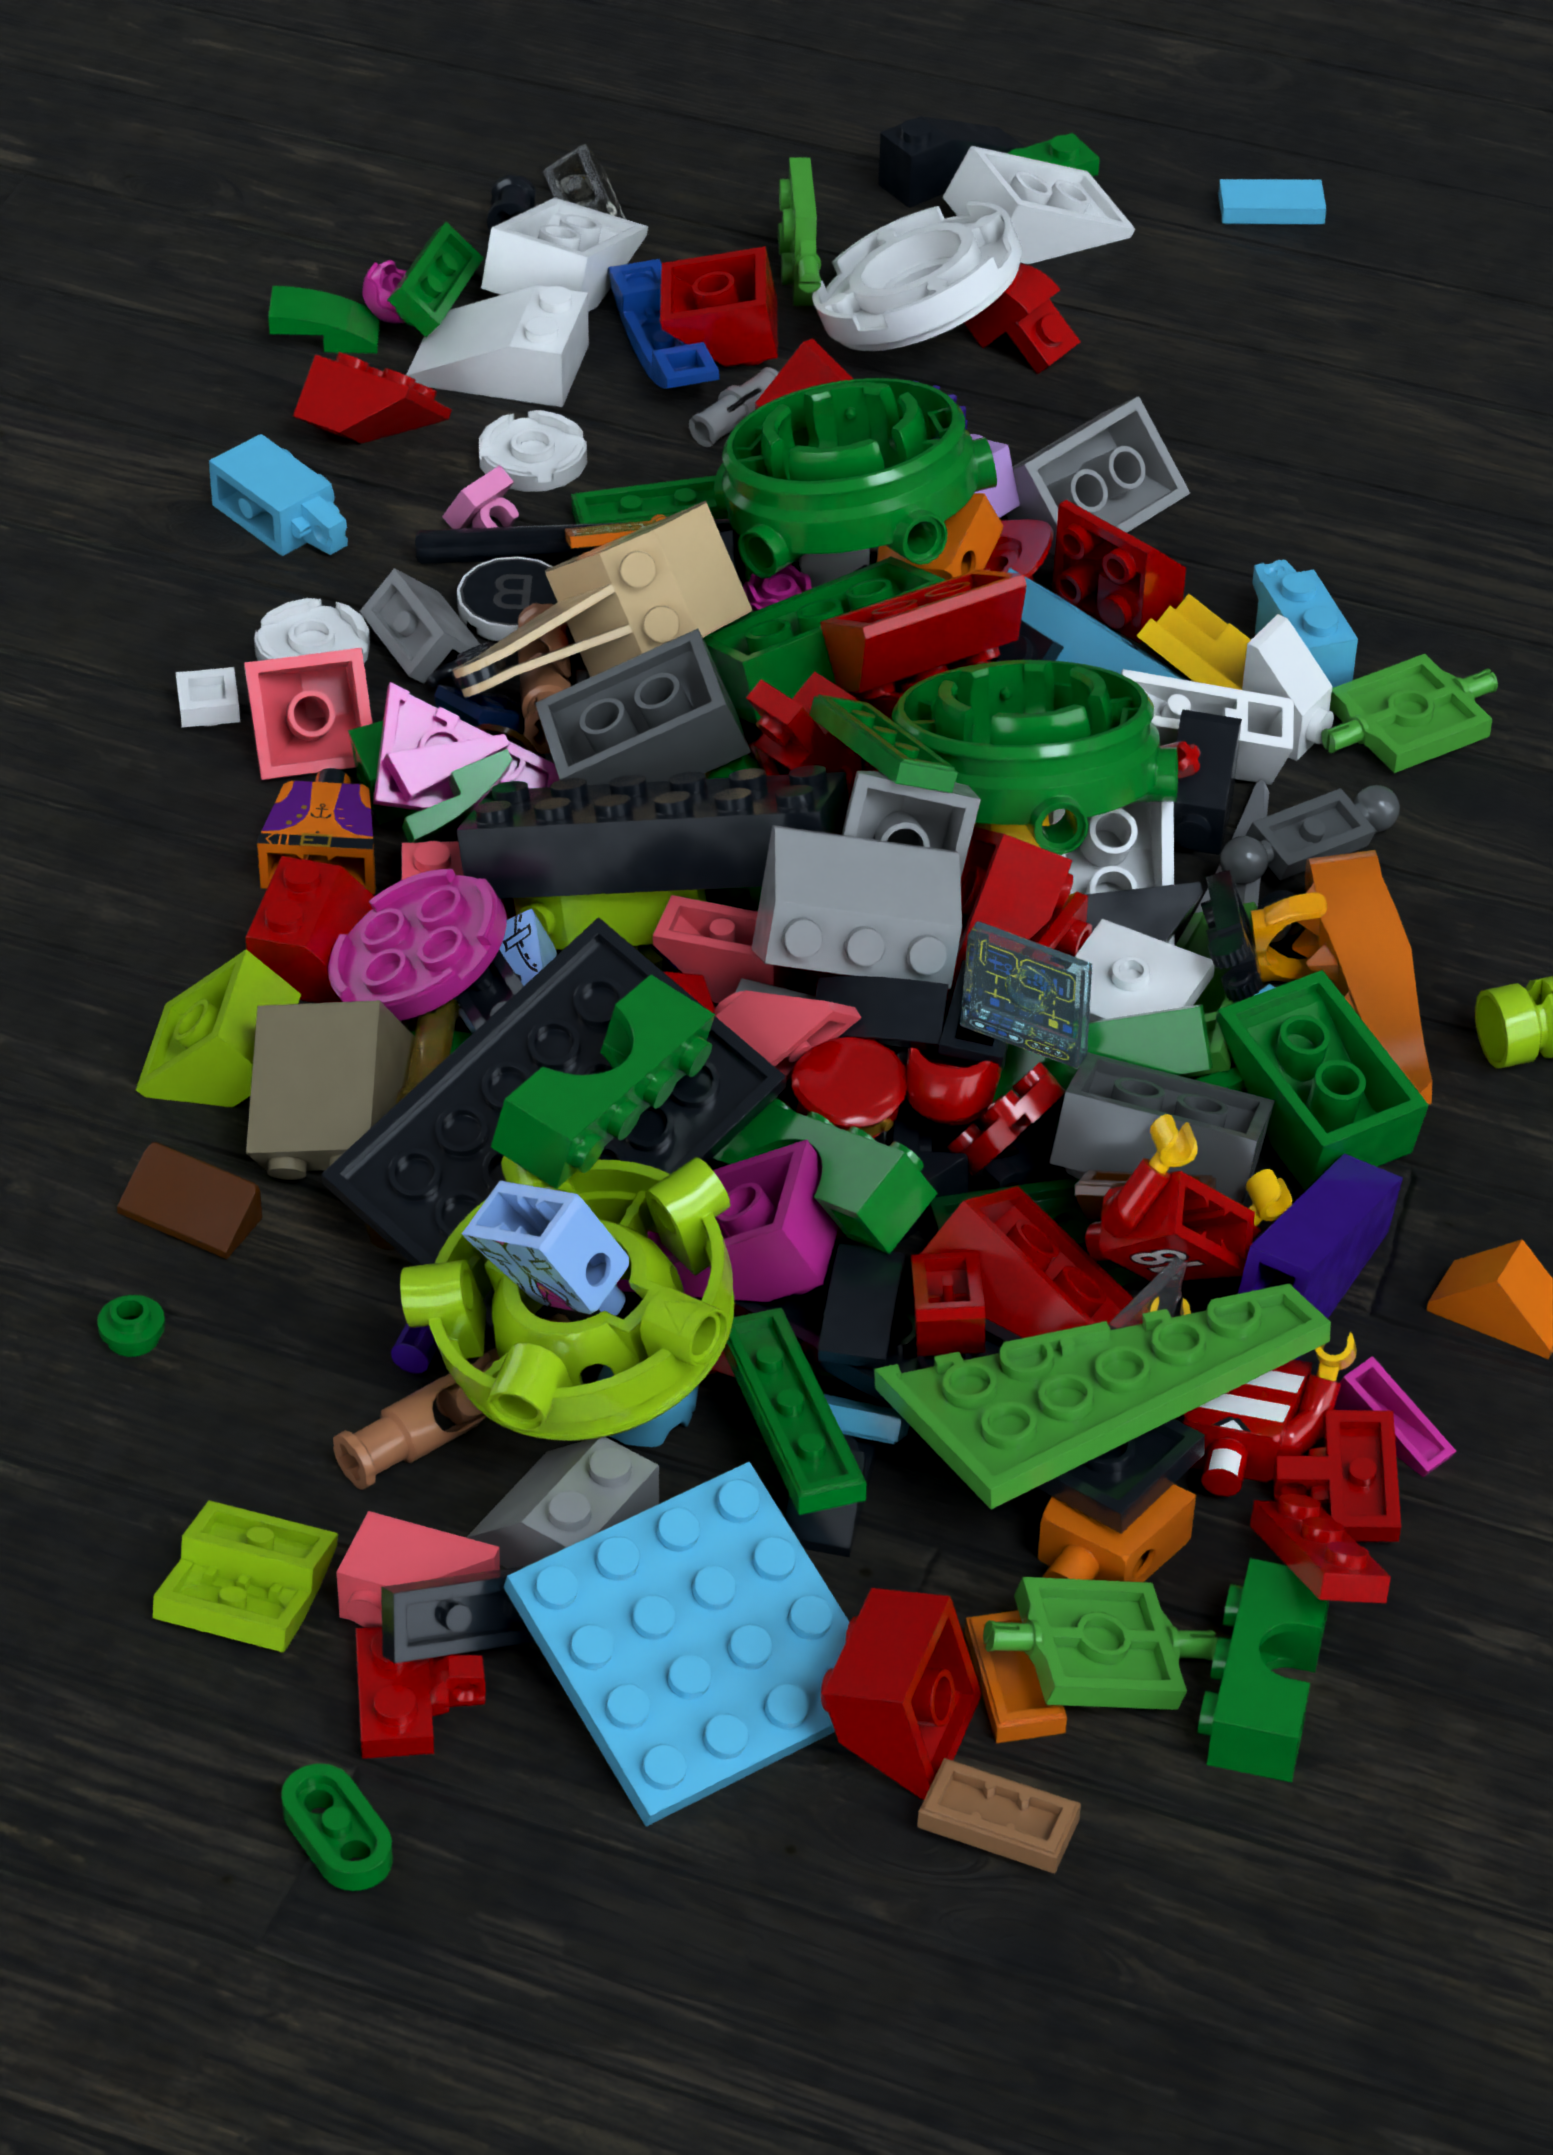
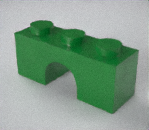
M1250 1558L1244 1586L1230 1584L1223 1625L1234 1627L1231 1639L1218 1637L1210 1679L1222 1682L1219 1694L1209 1691L1205 1692L1198 1734L1210 1736L1207 1765L1292 1783L1304 1728L1310 1682L1286 1678L1272 1670L1277 1668H1293L1315 1673L1327 1620L1329 1600H1319L1287 1565Z

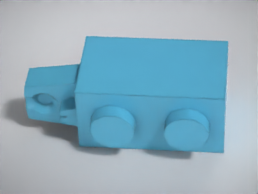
M259 434L209 460L212 505L281 556L306 543L329 555L347 546L348 538L345 536L347 529L346 519L339 514V509L333 503L335 497L332 484L323 475L315 473L293 457L288 450L282 449L264 435Z
M1286 559L1276 560L1271 564L1261 563L1254 565L1252 584L1258 597L1255 634L1257 635L1277 614L1289 619L1332 684V688L1352 681L1358 638L1315 570L1296 572Z

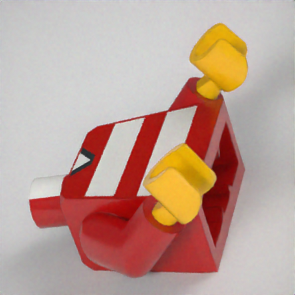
M1165 1114L1160 1116L1150 1127V1134L1157 1152L1151 1160L1143 1158L1123 1186L1108 1190L1103 1199L1101 1221L1094 1222L1087 1228L1085 1238L1090 1256L1099 1262L1112 1260L1149 1281L1155 1282L1242 1276L1249 1247L1253 1239L1261 1232L1258 1225L1263 1220H1277L1292 1205V1196L1282 1178L1277 1179L1274 1172L1270 1169H1264L1254 1174L1246 1183V1190L1253 1202L1247 1208L1182 1171L1169 1173L1168 1169L1170 1167H1181L1195 1159L1197 1155V1141L1188 1122L1178 1131L1172 1115Z
M1156 1297L1153 1301L1150 1312L1158 1310L1159 1297ZM1184 1298L1181 1302V1316L1191 1314L1190 1305ZM1351 1332L1347 1339V1347L1338 1355L1325 1353L1323 1351L1325 1344L1315 1349L1320 1361L1316 1375L1311 1374L1312 1362L1294 1359L1175 1418L1205 1434V1454L1191 1468L1203 1470L1201 1480L1206 1490L1219 1496H1232L1241 1490L1244 1478L1261 1482L1273 1480L1276 1456H1301L1324 1438L1325 1410H1334L1342 1383L1336 1381L1338 1372L1349 1367L1356 1358L1357 1348Z

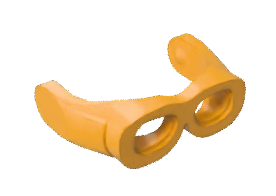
M1312 892L1295 895L1279 900L1264 907V909L1251 910L1253 936L1262 982H1292L1315 973L1306 966L1309 958H1288L1274 950L1269 944L1286 925L1296 921L1322 917L1327 911V901L1322 894Z

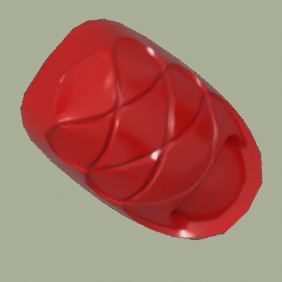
M909 1048L906 1066V1097L913 1109L937 1125L956 1127L970 1124L979 1118L981 1113L987 1112L991 1106L1002 1068L999 1067V1064L992 1061H983L979 1064L971 1065L933 1058L921 1053L916 1048Z

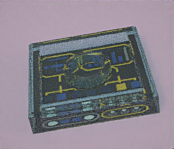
M977 921L969 932L967 939L960 1026L1078 1069L1087 1056L1092 963Z

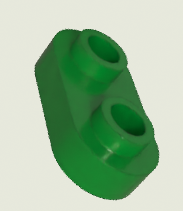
M323 1763L310 1764L294 1771L286 1779L282 1787L281 1796L284 1821L323 1877L333 1886L348 1891L366 1890L382 1882L389 1874L393 1864L391 1834L351 1777L342 1769ZM316 1808H326L323 1813L310 1812ZM352 1858H363V1860L348 1861Z

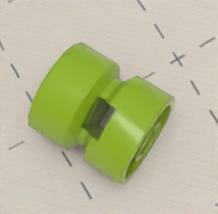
M1553 976L1530 980L1526 988L1516 983L1481 990L1478 994L1475 1004V1023L1478 1039L1487 1060L1496 1069L1534 1062L1539 1051L1544 1058H1553Z

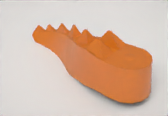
M1376 850L1307 859L1305 892L1322 894L1327 901V911L1320 918L1296 921L1306 929L1292 944V950L1309 958L1306 962L1308 969L1314 972L1320 970L1325 972L1428 1104H1432V1077L1422 1033L1412 949L1396 906L1383 880Z

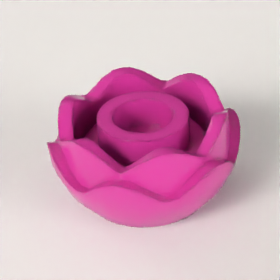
M393 260L385 261L380 265L375 262L369 268L363 281L362 294L367 307L378 319L399 324L405 322L387 299L407 271L398 269Z
M790 564L770 578H760L752 573L749 582L746 581L744 583L743 589L753 610L751 611L752 613L812 589L810 576L799 572Z

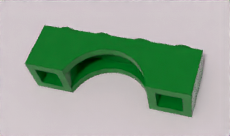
M650 974L615 1004L601 1049V1054L613 1069L599 1074L577 1075L541 1067L505 1098L491 1148L555 1189L560 1187L576 1171L581 1173L588 1172L597 1162L604 1147L612 1139L616 1138L619 1141L625 1139L635 1127L640 1115L649 1106L655 1109L662 1106L672 1093L676 1082L685 1074L689 1077H694L702 1069L712 1050V1044L707 1041L715 1014Z
M777 1098L707 1163L712 1170L807 1139L822 1160V1176L814 1196L815 1199L847 1238L888 1254L893 1251L938 1194L920 1172L924 1168L922 1160L903 1144L892 1142L890 1146L876 1142L869 1134L857 1127L851 1126L846 1131L835 1127L829 1120L816 1112L811 1111L807 1116L794 1112L787 1104Z

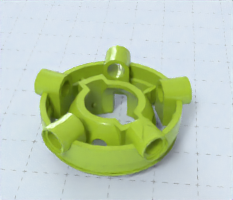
M504 1156L501 1166L506 1182L575 1193L584 1200L629 1256V1266L619 1280H629L631 1288L642 1298L640 1304L625 1319H621L606 1311L581 1321L567 1323L552 1322L537 1317L535 1314L543 1305L529 1297L519 1285L508 1278L462 1235L485 1201L472 1210L459 1223L448 1237L434 1264L404 1267L401 1272L400 1292L406 1322L411 1328L430 1326L449 1373L473 1405L489 1419L507 1429L536 1438L557 1441H580L608 1437L646 1424L676 1406L700 1384L721 1355L730 1335L735 1301L732 1265L716 1217L729 1209L731 1203L717 1175L706 1162L698 1157L693 1158L671 1174L635 1162L597 1160L588 1172L581 1173L576 1171L560 1187L555 1189ZM649 1231L658 1233L661 1243L695 1276L709 1267L711 1272L702 1300L684 1293L685 1291L677 1268L654 1241L647 1238ZM493 1286L495 1293L492 1299V1322L494 1325L495 1345L500 1359L493 1362L488 1370L482 1372L470 1364L467 1358L484 1356L486 1306L483 1299ZM603 1364L611 1368L614 1376L584 1384L580 1374L587 1366Z

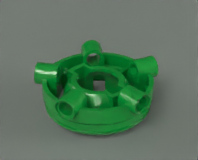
M891 378L852 379L821 384L795 391L770 401L751 412L735 426L723 448V463L717 470L715 477V501L720 511L728 513L731 526L741 535L738 540V550L742 561L754 575L760 578H770L806 554L843 553L883 545L912 563L919 565L927 564L938 558L945 548L948 531L944 521L963 508L975 492L997 486L996 468L988 440L985 437L972 440L971 435L965 429L966 421L960 406L947 394L932 386L910 380Z
M1008 660L964 666L938 673L916 683L903 693L892 711L893 722L955 767L954 769L958 772L955 782L969 785L981 799L975 820L976 823L1026 825L1041 848L1059 855L1072 852L1083 843L1089 827L1087 817L1104 814L1133 802H1177V747H1160L1159 732L1151 722L1154 716L1152 700L1139 684L1111 670L1086 664L1051 660ZM1057 809H1065L1063 817L1057 823L1050 826L1042 825L1049 813Z

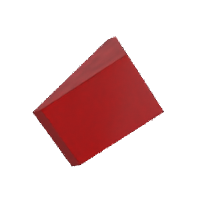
M978 1251L911 1255L917 1356L944 1355L958 1351L960 1354L984 1353L985 1302Z

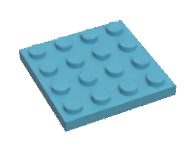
M750 1462L507 1575L503 1588L646 1827L835 1732L829 1713L822 1707L821 1685L824 1675L829 1669L834 1668L846 1643L849 1621Z

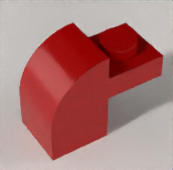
M1025 264L1019 265L1016 277L998 299L983 311L964 322L982 348L986 347L1004 332H1007L1037 374L1081 342L1050 300L1061 289L1042 271Z
M815 671L792 699L761 679L746 697L761 716L756 725L763 734L754 746L790 771L801 766L820 765L826 768V772H837L856 753L812 719L809 714L813 698L821 694L858 700Z

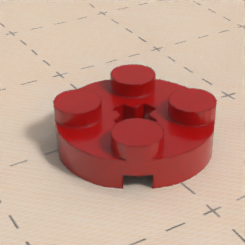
M1039 1062L1012 1087L1020 1095L1019 1097L1012 1089L1005 1095L1002 1094L991 1104L987 1112L984 1111L975 1120L983 1128L982 1130L973 1122L946 1149L950 1153H965L968 1156L969 1173L975 1175L1009 1146L1025 1128L1045 1113L1066 1090L1057 1082L1058 1080L1049 1070Z

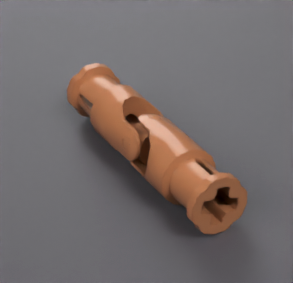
M534 603L524 608L518 616V629L552 607L553 604ZM567 622L562 623L519 649L518 663L568 646L569 642L566 637ZM570 656L520 674L521 709L525 719L524 736L540 754H551L535 703L571 687L570 680L563 677L569 678L571 676Z
M559 1313L547 1319L552 1322H570L565 1315ZM494 1348L488 1351L472 1365L485 1372L492 1366L493 1362L500 1359L497 1349ZM449 1373L383 1409L380 1419L355 1433L345 1430L333 1437V1450L345 1476L357 1488L364 1490L375 1483L376 1475L402 1460L408 1463L418 1460L478 1426L487 1416L473 1405ZM436 1397V1404L440 1413L450 1418L456 1424L445 1431L435 1422L432 1407Z

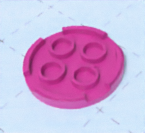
M453 869L427 871L401 880L369 900V904L373 909L355 925L348 935L339 934L329 959V980L342 1002L380 1000L399 1021L428 1013L461 994L491 964L501 947L506 931L507 917L503 903L486 879L456 875Z

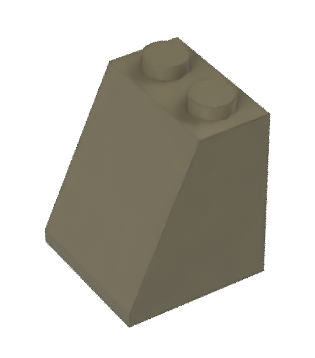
M380 1000L257 1006L246 1154L265 1169L269 1176L278 1179L297 1180L306 1177V1171L326 1170L409 1093L419 1055L420 1041Z

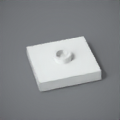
M1101 919L1063 973L1080 979L1077 1023L1193 1006L1213 978L1215 965L1212 959Z

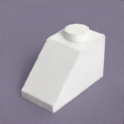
M1277 614L1247 643L1242 690L1294 699L1293 750L1289 758L1298 761L1314 743L1321 744L1322 731L1332 727L1334 714L1329 711L1332 684L1289 619Z

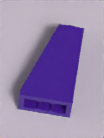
M1344 1153L1250 1245L1238 1294L1290 1284L1328 1319L1389 1232L1403 1177Z

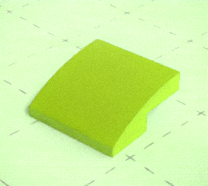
M209 1500L182 1535L180 1561L154 1594L153 1619L284 1653L303 1623L323 1582L337 1547L338 1533Z

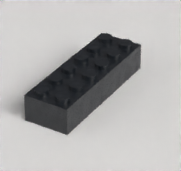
M808 765L791 770L789 775L766 776L765 770L750 768L735 771L729 775V778L706 779L705 773L684 772L673 775L669 778V781L646 782V777L642 775H625L612 779L609 784L587 785V781L583 778L562 779L552 783L550 787L528 788V783L523 781L500 783L492 787L490 792L457 829L463 875L477 879H486L499 899L762 887L772 825L842 834L849 806L846 771L826 772L824 766Z

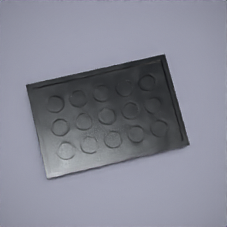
M598 917L321 1174L323 1185L412 1265L434 1264L448 1237L459 1223L488 1198L499 1181H506L501 1166L504 1155L491 1148L504 1100L541 1067L577 1075L599 1074L612 1070L613 1068L601 1054V1049L615 1004L650 974L696 1003H700ZM715 1016L707 1041L712 1044V1050L702 1069L694 1077H689L685 1074L676 1082L672 1093L662 1106L657 1109L649 1106L640 1115L639 1120L629 1135L621 1141L616 1138L612 1139L604 1147L598 1160L635 1162L660 1169L669 1174L695 1157L701 1158L704 1162L708 1163L786 1088V1076ZM492 1286L483 1301L486 1306L485 1330L495 1338L492 1322V1299L495 1292ZM543 1305L535 1315L545 1319L556 1307Z

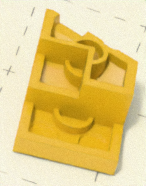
M1190 594L1185 597L1176 610L1169 606L1157 622L1150 618L1137 634L1139 639L1192 681L1242 690L1247 643L1251 639L1231 623L1227 624Z

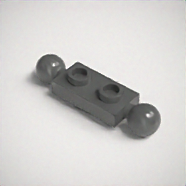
M1371 785L1363 788L1352 802L1340 788L1252 822L1245 836L1235 837L1225 844L1220 854L1222 871L1230 870L1234 882L1238 884H1249L1260 879L1265 873L1267 866L1279 880L1291 877L1305 871L1306 860L1309 858L1347 854L1367 847L1376 832L1385 831L1395 824L1400 813L1399 800L1389 788L1382 785Z

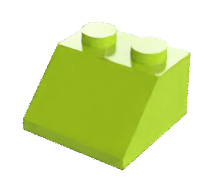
M247 949L165 1004L136 1091L146 1098L233 1108L251 1095L257 1006L298 1004L301 993Z

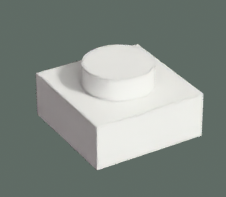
M234 667L176 672L182 728L216 726L218 724L240 722Z

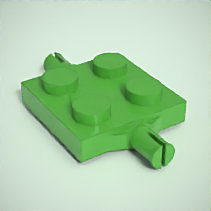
M810 157L789 158V179H779L780 211H782V223L778 224L779 255H781L782 285L792 286L794 306L814 305L812 299L813 292L821 287L819 274L821 260L816 253L817 214Z
M1426 654L1395 664L1332 688L1330 710L1343 723L1329 729H1324L1321 733L1322 743L1325 749L1329 748V753H1335L1337 750L1356 743L1364 744L1393 773L1399 772L1490 737L1492 718L1474 699L1497 691V678L1493 672L1490 674L1491 670L1487 668L1465 678H1456L1454 675L1441 670Z
M1022 1577L1014 1594L1022 1623L994 1622L989 1620L985 1624L983 1632V1642L986 1644L985 1649L988 1652H1025L1035 1666L1046 1705L1178 1710L1187 1693L1178 1664L1179 1658L1206 1659L1211 1661L1214 1658L1217 1637H1214L1216 1633L1213 1630H1177L1161 1610L1153 1583Z

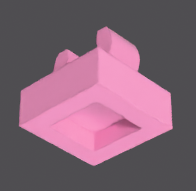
M499 465L462 489L442 517L452 529H464L471 523L473 528L498 527L491 520L490 516L497 518L504 527H511L519 514L516 507L509 500L502 497L514 481Z

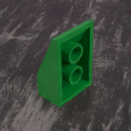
M1323 970L1218 1009L1216 1020L1248 1094L1275 1100L1266 1135L1272 1149L1304 1191L1310 1188L1344 1153L1376 1167L1412 1153L1429 1104Z

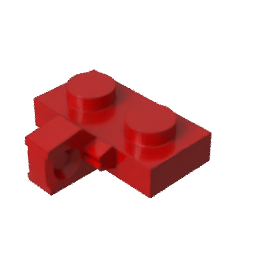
M1325 1410L1324 1447L1309 1449L1308 1456H1276L1273 1471L1275 1501H1279V1497L1283 1494L1309 1496L1318 1500L1324 1510L1328 1509V1514L1336 1522L1342 1524L1345 1527L1344 1530L1355 1541L1399 1542L1401 1515L1394 1411Z
M382 1627L356 1628L362 1759L434 1754L433 1716L450 1712L449 1707L485 1705L486 1686L482 1655H445L393 1663L382 1656Z

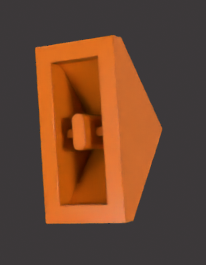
M1521 1239L1453 1261L1429 1299L1426 1311L1549 1359L1553 1353V1278L1525 1241Z

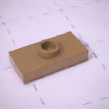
M944 1758L918 1812V1828L1055 1874L1080 1819L1081 1803Z

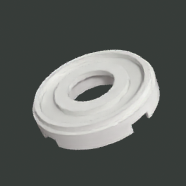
M968 201L966 207L970 215L944 219L940 207L936 206L900 218L863 237L832 261L837 276L830 282L827 288H825L821 280V287L813 292V303L826 332L831 338L848 348L862 351H880L900 348L930 339L971 319L998 299L1010 286L1018 272L1022 256V246L1008 213L1000 206L992 203Z

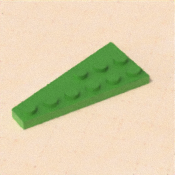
M1284 1284L1211 1299L1206 1311L1171 1317L1169 1311L1163 1309L1143 1313L1142 1324L1110 1330L1107 1321L1021 1338L1003 1342L1000 1353L963 1360L959 1351L934 1356V1367L901 1373L898 1364L874 1369L875 1389L990 1509H993L1330 1342L1331 1321L1293 1286Z

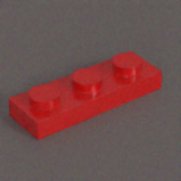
M1283 1494L1279 1497V1502L1254 1500L1250 1527L1319 1600L1386 1604L1391 1576L1369 1555V1551L1366 1548L1360 1546L1344 1530L1345 1527L1342 1524L1336 1522L1321 1507V1503L1318 1500L1300 1494Z

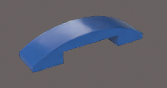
M655 259L608 267L612 291L627 336L638 360L651 380L663 389L719 380V369L704 342L687 345L662 330L660 323L662 263L660 260Z

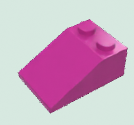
M806 1139L713 1170L723 1184L731 1203L730 1208L718 1215L716 1220L732 1265L734 1300L769 1302L791 1294H804L817 1286L823 1285L839 1227L814 1197L822 1176V1160L810 1142ZM649 1231L647 1238L654 1241L677 1268L685 1291L684 1293L692 1297H703L711 1272L709 1267L695 1276L661 1243L658 1233ZM619 1280L616 1284L621 1291L635 1292L631 1288L629 1280Z

